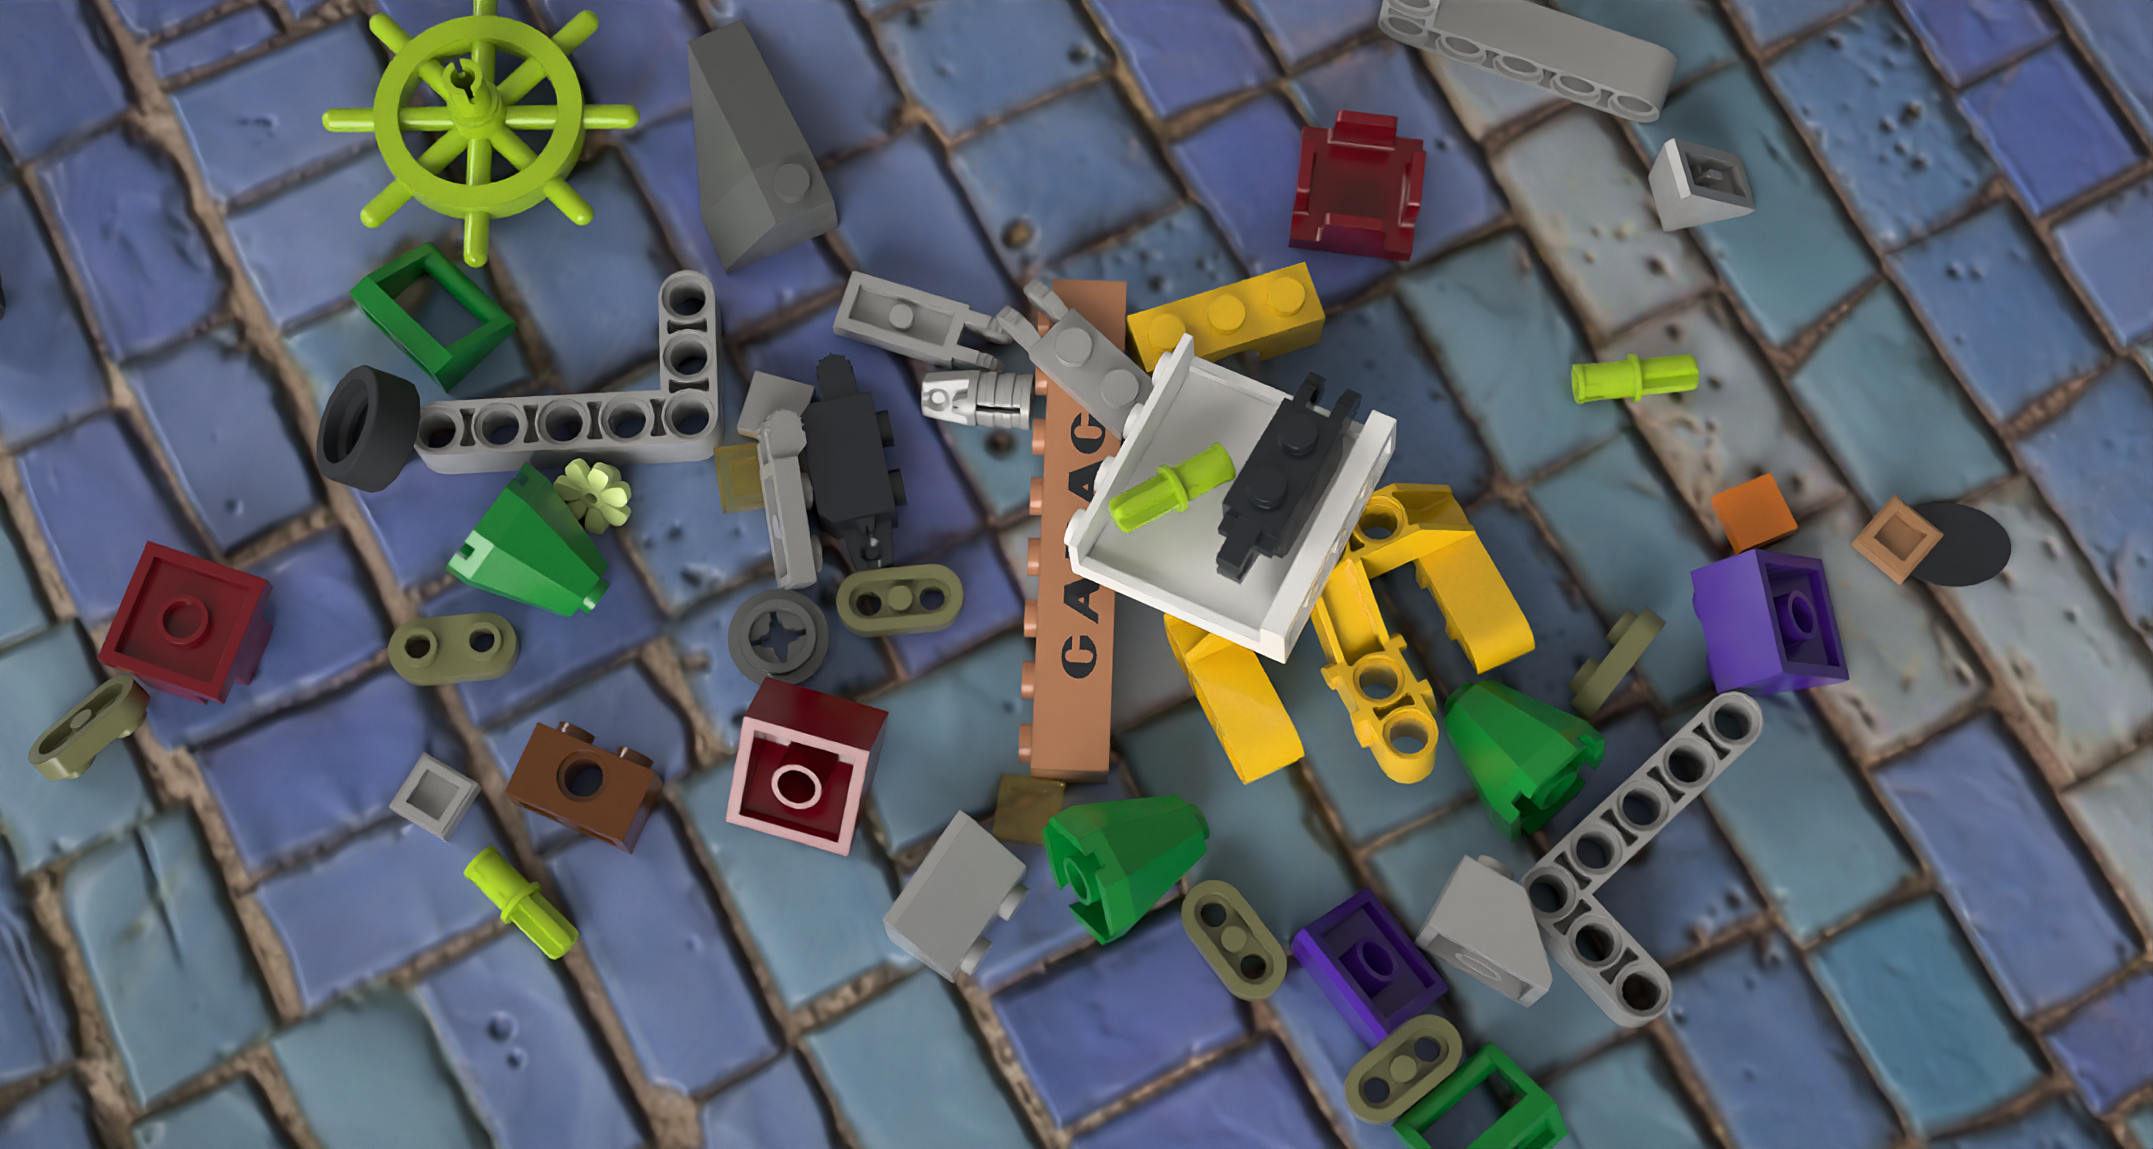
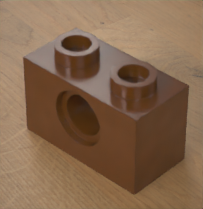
M560 721L557 729L537 722L504 791L506 796L516 806L632 854L664 786L658 774L651 770L654 761L624 746H618L615 754L592 745L595 736L573 724ZM587 769H597L603 772V782L597 792L586 797L573 794V781L579 773Z

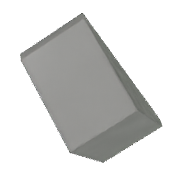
M1673 138L1663 144L1648 175V180L1664 232L1740 217L1757 210L1740 155Z

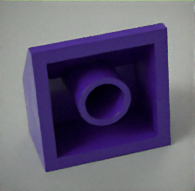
M1752 549L1690 571L1694 587L1692 597L1693 608L1696 616L1702 623L1708 650L1706 667L1709 676L1715 683L1717 694L1736 691L1744 693L1749 697L1838 684L1850 680L1822 559Z

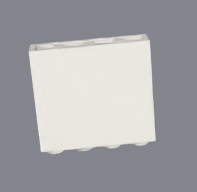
M1184 333L1173 353L1166 351L1159 359L1152 377L1151 384L1154 389L1145 405L1137 403L1132 408L1123 430L1125 441L1117 456L1108 455L1102 462L1094 482L1096 494L1087 510L1079 508L1069 522L1064 543L1068 545L1072 572L1285 664L1395 450L1397 419L1372 410L1365 425L1355 421L1351 422L1348 431L1343 437V454L1338 468L1289 553L1282 559L1275 555L1270 559L1260 554L1241 584L1236 583L1218 574L1216 570L1218 567L1216 556L1226 540V537L1218 534V527L1223 519L1222 501L1284 397L1292 400L1294 396L1194 356L1193 336ZM1316 405L1313 410L1326 417H1329L1331 411ZM1215 442L1220 443L1228 452L1236 470L1235 480L1229 483L1226 482L1191 500L1188 510L1181 514L1172 510L1131 533H1123L1113 522L1108 509L1110 499L1156 476L1157 467L1166 464L1171 468L1204 451Z

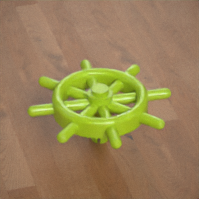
M473 0V16H465L442 22L425 30L415 38L384 12L374 14L370 19L371 31L396 54L380 80L374 99V107L330 108L322 116L323 126L331 132H375L379 150L395 177L386 188L362 209L360 218L363 225L368 228H378L413 197L421 204L440 214L465 220L464 261L469 266L478 268L482 267L488 259L489 220L521 213L548 198L575 224L586 226L591 223L594 218L593 207L565 181L578 161L583 148L586 129H629L635 127L640 119L639 111L633 105H585L579 81L567 57L598 29L599 17L591 10L579 12L551 39L525 23L497 16L498 0ZM496 52L513 55L525 60L497 87L494 85ZM471 54V60L459 59L463 68L461 73L457 72L453 62L449 63L446 68L442 65L456 57ZM545 77L549 79L556 91L557 105H515ZM423 80L447 102V106L408 107L414 92ZM512 130L554 131L547 146L538 156ZM448 131L417 160L409 153L404 132ZM468 148L466 185L453 183L436 176ZM498 150L520 172L507 179L491 183L492 152Z

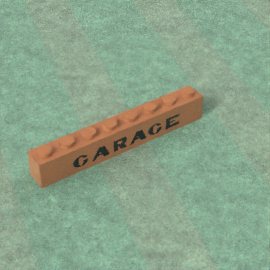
M1052 278V291L1062 300L1068 310L1073 307L1124 353L1127 281ZM1038 310V333L1043 337L1055 324ZM1036 366L1035 396H1047L1046 418L1034 417L1032 455H1044L1043 478L1031 477L1030 515H1041L1042 517L1041 538H1028L1027 576H1039L1038 599L1025 600L1024 637L1036 638L1035 661H1023L1021 699L1033 700L1032 724L1020 723L1018 762L1031 763V781L1108 784L1115 590L1072 572L1068 545L1064 543V538L1069 522L1079 508L1087 510L1096 494L1094 482L1098 470L1108 455L1117 456L1121 449V441Z

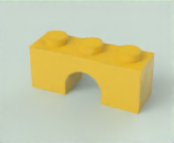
M1301 262L1128 315L1125 342L1131 360L1152 378L1156 365L1163 353L1166 351L1173 353L1184 333L1193 336L1194 356L1214 363L1226 356L1248 350H1258L1262 361L1319 343L1326 317L1306 263Z

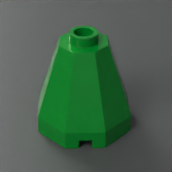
M527 462L520 468L515 478L509 482L465 540V544L459 550V553L468 560L456 553L445 568V570L466 585L566 618H570L577 608L588 615L611 585L602 578L609 564L547 477Z
M1491 679L1474 685L1471 682L1462 684L1451 694L1444 705V710L1448 713L1443 720L1444 732L1493 826L1511 843L1521 839V827L1530 835L1540 831L1577 797L1585 786L1586 782L1577 775L1584 764L1587 763L1596 770L1605 758V738L1587 721Z
M1176 794L1074 805L1051 816L1048 820L1050 824L1044 826L1041 830L1052 877L1059 890H1062L1070 883L1074 893L1081 901L1068 905L1076 921L1102 946L1125 935L1207 852L1205 840L1210 836L1208 823L1201 810L1193 803L1187 804Z

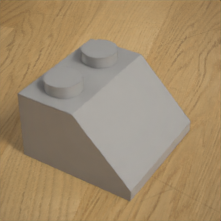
M959 810L883 918L889 940L952 983L955 982L962 970L972 976L993 945L991 941L985 938L999 917L1009 922L1019 910L1030 891L1029 888L1022 884L1027 878L1026 865L971 817Z
M1465 855L1449 876L1413 943L1415 946L1528 1009L1548 992L1554 978L1526 889L1512 881L1515 876L1514 872L1501 862L1484 855H1480L1476 861Z

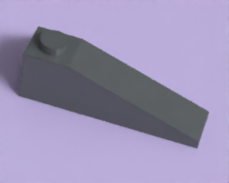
M743 19L687 41L701 218L726 275L838 228L834 199L804 136Z

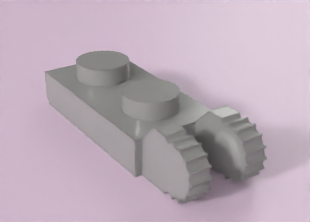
M852 271L833 324V331L836 335L948 369H952L955 366L961 371L981 370L982 372L997 371L1002 373L1004 367L1003 362L990 354L960 346L965 331L978 339L995 344L1011 345L1013 337L1004 330L997 319L970 310V305L857 271Z
M1033 279L1024 287V294L1032 306L1041 311L1055 325L1041 337L1034 326L1020 312L1007 305L997 314V321L1016 342L1029 352V359L1121 441L1123 439L1124 426L1132 408L1137 403L1145 405L1154 389L1151 384L1152 378L1073 307L1068 310L1062 300L1052 290H1049L1041 281Z
M781 408L779 411L775 410L764 419V422L759 424L760 428L756 430L758 434L755 439L759 441L756 445L760 465L759 473L777 589L800 591L817 582L816 572L822 570V549L818 536L816 534L810 535L806 510H811L813 504L811 481L806 472L800 473L798 454L807 444L805 431L802 430L804 424L800 420L802 417H798L797 412H792L790 408L788 410Z

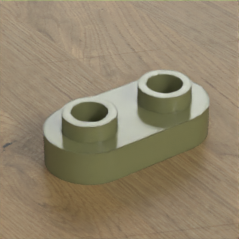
M924 564L857 571L848 576L838 589L836 605L843 625L858 636L881 637L936 632L950 627L958 620L964 607V593L957 575L942 565ZM936 592L941 594L945 599L943 605L936 610L924 608L921 605V600L927 593ZM866 598H875L881 603L880 610L872 616L863 615L858 611L860 602Z
M1647 606L1639 616L1627 609L1605 637L1614 648L1600 664L1590 656L1567 685L1569 689L1577 694L1569 705L1590 720L1667 622Z
M481 612L413 619L402 624L390 639L388 654L394 669L403 679L414 685L430 686L497 679L512 670L520 655V641L511 624L505 618L495 613ZM491 634L495 637L494 645L490 650L486 652L474 651V643L479 636ZM419 640L430 641V650L424 657L412 658L410 656L411 647L415 642Z
M129 674L118 675L106 681L38 737L29 751V762L48 781H58L63 778L72 780L79 777L93 764L96 754L117 737L123 738L132 734L143 724L147 717L146 708L150 701L149 694Z
M1208 880L1194 886L1185 896L1180 914L1181 924L1188 938L1226 988L1235 996L1248 1001H1258L1274 994L1281 986L1287 971V959L1283 948L1234 886L1220 880ZM1207 906H1217L1224 912L1225 921L1218 927H1209L1203 923L1200 915L1201 911ZM1249 957L1259 959L1265 968L1264 975L1259 979H1248L1241 972V962Z
M1419 1015L1409 1020L1358 1061L1348 1072L1343 1084V1097L1348 1110L1360 1121L1372 1125L1386 1124L1396 1119L1456 1069L1462 1056V1041L1458 1031L1448 1020L1437 1015ZM1429 1039L1436 1045L1438 1054L1434 1061L1424 1062L1416 1056L1415 1044L1418 1040ZM1379 1080L1386 1086L1387 1098L1384 1102L1372 1103L1366 1098L1364 1086L1367 1081Z

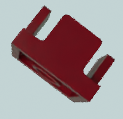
M1348 110L1337 111L1333 128L1303 126L1288 247L1409 262L1413 249L1415 223L1422 198L1426 151L1423 150L1424 140L1397 137L1398 118L1395 116Z
M147 541L97 660L106 666L136 676L154 689L202 705H207L209 700L224 705L234 680L245 685L251 684L269 642L273 627L262 617L273 585L267 579Z

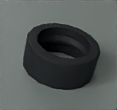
M362 365L349 371L339 381L330 396L320 421L316 441V460L321 474L332 481L369 493L385 490L398 477L407 463L417 438L421 413L420 396L415 384L404 378L367 365Z

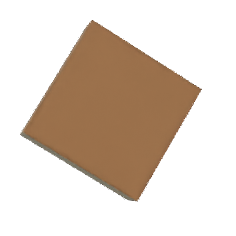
M1894 494L1855 538L1851 546L1897 584L1901 585L1944 534Z

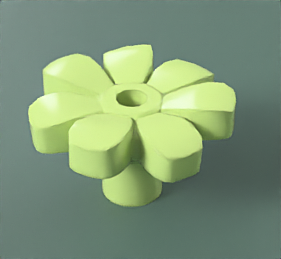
M574 459L565 468L566 476L561 475L554 482L553 487L562 500L567 501L565 504L577 521L586 516L585 528L590 533L603 534L610 524L621 526L631 514V509L626 505L632 496L630 486L627 482L621 481L619 470L612 465L597 462L590 469L583 459Z

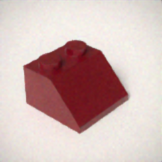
M765 677L743 718L725 821L849 856L878 766L889 711Z

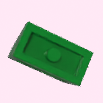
M431 242L418 246L366 275L349 291L361 313L446 394L502 343L517 325L515 320ZM427 271L477 318L483 326L448 347L443 348L394 300L423 272Z
M1491 1041L1483 1045L1390 1125L1393 1132L1407 1149H1433L1420 1135L1495 1071L1518 1097L1520 1102L1465 1149H1551L1568 1134L1556 1102Z

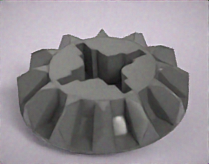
M771 589L752 596L736 611L728 630V648L735 666L742 676L747 677L759 686H761L765 677L794 685L808 678H814L818 668L829 652L830 630L823 612L810 598L793 590ZM777 616L780 625H783L786 634L797 633L798 635L797 640L788 643L787 662L785 663L781 662L773 647L762 648L761 646L762 641L771 638V628L774 627L772 617Z

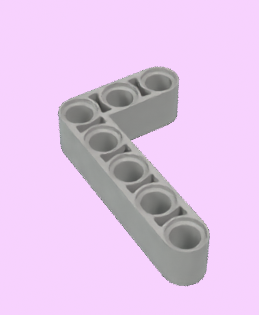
M1383 0L1378 19L1379 28L1383 33L1399 42L1636 122H1653L1660 117L1677 68V58L1664 47L1526 0Z
M683 270L675 272L666 278L660 287L658 301L661 390L431 402L420 407L421 418L414 448L428 468L442 474L519 471L525 462L536 470L566 468L571 461L578 458L583 459L589 467H593L597 462L616 466L692 462L710 458L722 446L725 435L722 319L713 285L701 273ZM694 298L705 302L701 311L694 315L683 316L676 313L679 304L685 300ZM695 356L707 360L704 368L697 374L683 375L677 372L678 366L686 358ZM700 415L709 419L705 429L698 434L686 435L678 431L682 421L689 416ZM636 418L646 422L641 433L635 437L620 438L616 435V430L620 424L628 419ZM567 422H579L582 424V430L574 439L565 442L553 439L555 431L562 424ZM514 425L519 427L517 436L508 444L496 445L491 443L493 434L502 426ZM445 428L456 430L455 437L445 447H428L429 440L437 431Z
M1736 691L1726 692L1714 698L1536 863L1518 883L1526 889L1544 949L1603 1012L1618 1025L1634 1028L1647 1024L1665 1012L1671 1003L1673 991L1671 981L1660 965L1592 894L1757 740L1763 729L1764 719L1762 710L1754 699L1744 693ZM1715 714H1727L1736 719L1741 728V738L1731 740L1719 734L1715 728ZM1678 755L1690 760L1696 769V781L1687 783L1675 778L1669 769V757ZM1633 797L1646 803L1651 812L1650 825L1640 826L1629 821L1623 812V799ZM1590 840L1600 845L1605 853V867L1592 869L1582 864L1576 853L1577 842ZM1545 883L1553 887L1559 895V910L1547 913L1537 909L1530 900V885ZM1578 931H1591L1601 937L1606 950L1602 961H1590L1580 955L1575 943ZM1633 978L1640 980L1648 987L1651 994V1004L1648 1010H1636L1626 1003L1622 994V986L1625 979Z

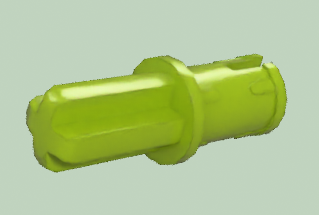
M1636 353L1627 354L1626 360L1589 364L1578 363L1573 364V369L1571 370L1572 391L1577 404L1628 397L1631 402L1636 403L1641 401L1642 395L1690 391L1697 388L1699 383L1697 360L1689 354L1638 359Z
M1215 442L1204 451L1171 468L1163 464L1156 468V476L1110 499L1108 509L1111 518L1123 533H1131L1172 510L1181 514L1189 509V502L1226 482L1229 483L1235 480L1236 470L1233 461L1225 448L1220 443Z
M493 845L477 854L467 865L463 874L502 910L500 919L505 924L514 922L549 958L555 960L565 955L578 940L579 933L541 895L543 887L537 881L530 884L499 854V850Z

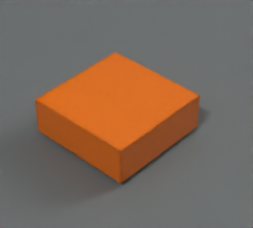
M1771 472L1715 494L1710 500L1736 555L1789 536L1798 529Z

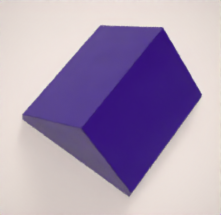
M1366 887L1304 927L1295 935L1289 947L1292 954L1370 1052L1450 989L1369 887Z

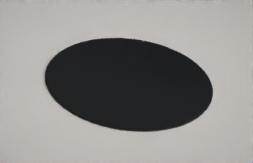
M1949 502L1928 503L1912 508L1944 535L1909 575L1934 585L1963 587L1985 582L1999 574L2007 565L2011 555L2009 536L2005 529L1988 514L1970 506Z

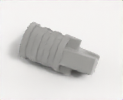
M981 370L926 373L921 391L922 415L968 426L985 425V427L992 428L1000 426L1006 429L1021 428V430H1031L1035 404V375H1017V373L1011 372L1003 374L997 371L982 372Z

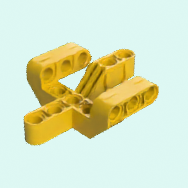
M1392 483L1373 492L1310 614L1328 662L1327 665L1321 667V674L1332 691L1337 689L1348 709L1354 734L1363 748L1369 746L1381 769L1389 778L1398 783L1411 784L1422 781L1430 775L1435 766L1439 734L1433 717L1437 712L1436 701L1427 679L1417 682L1403 658L1401 651L1407 649V643L1403 636L1397 632L1388 636L1368 580L1412 560L1416 567L1415 580L1421 590L1426 587L1428 588L1446 620L1445 632L1450 641L1458 640L1468 660L1476 670L1477 675H1483L1535 649L1533 634L1523 612L1477 536L1473 525L1469 524L1462 508L1453 497V491L1449 485ZM1381 527L1389 530L1392 535L1388 538L1377 540L1365 536L1363 532L1369 528ZM1165 613L1163 615L1164 627L1171 649L1240 780L1247 785L1305 756L1298 733L1255 652ZM1379 683L1390 687L1394 693L1388 698L1373 699L1362 690L1368 685ZM1407 736L1418 739L1425 747L1419 752L1408 754L1396 750L1392 743L1398 738Z

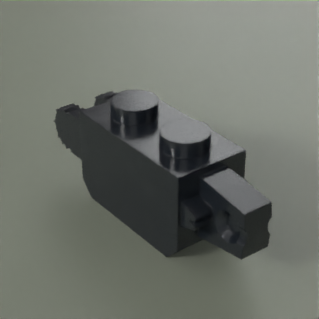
M830 352V355L822 360H818L819 365L816 366V378L818 379L817 383L821 401L808 404L800 416L802 417L800 419L801 423L804 424L802 430L806 434L807 444L805 445L822 530L837 540L844 539L856 572L894 567L893 528L899 527L895 507L907 505L900 468L887 470L884 456V448L895 446L888 410L875 412L871 391L858 394L850 359L847 360L845 355L840 356Z
M1310 372L1292 400L1284 397L1222 501L1223 519L1218 527V534L1226 537V540L1216 556V564L1218 565L1216 570L1218 574L1241 584L1260 554L1270 559L1273 555L1282 559L1289 553L1338 468L1343 454V437L1360 408L1363 396L1347 388L1343 395L1338 398L1329 417L1313 411L1315 405L1320 402L1324 394L1326 379Z

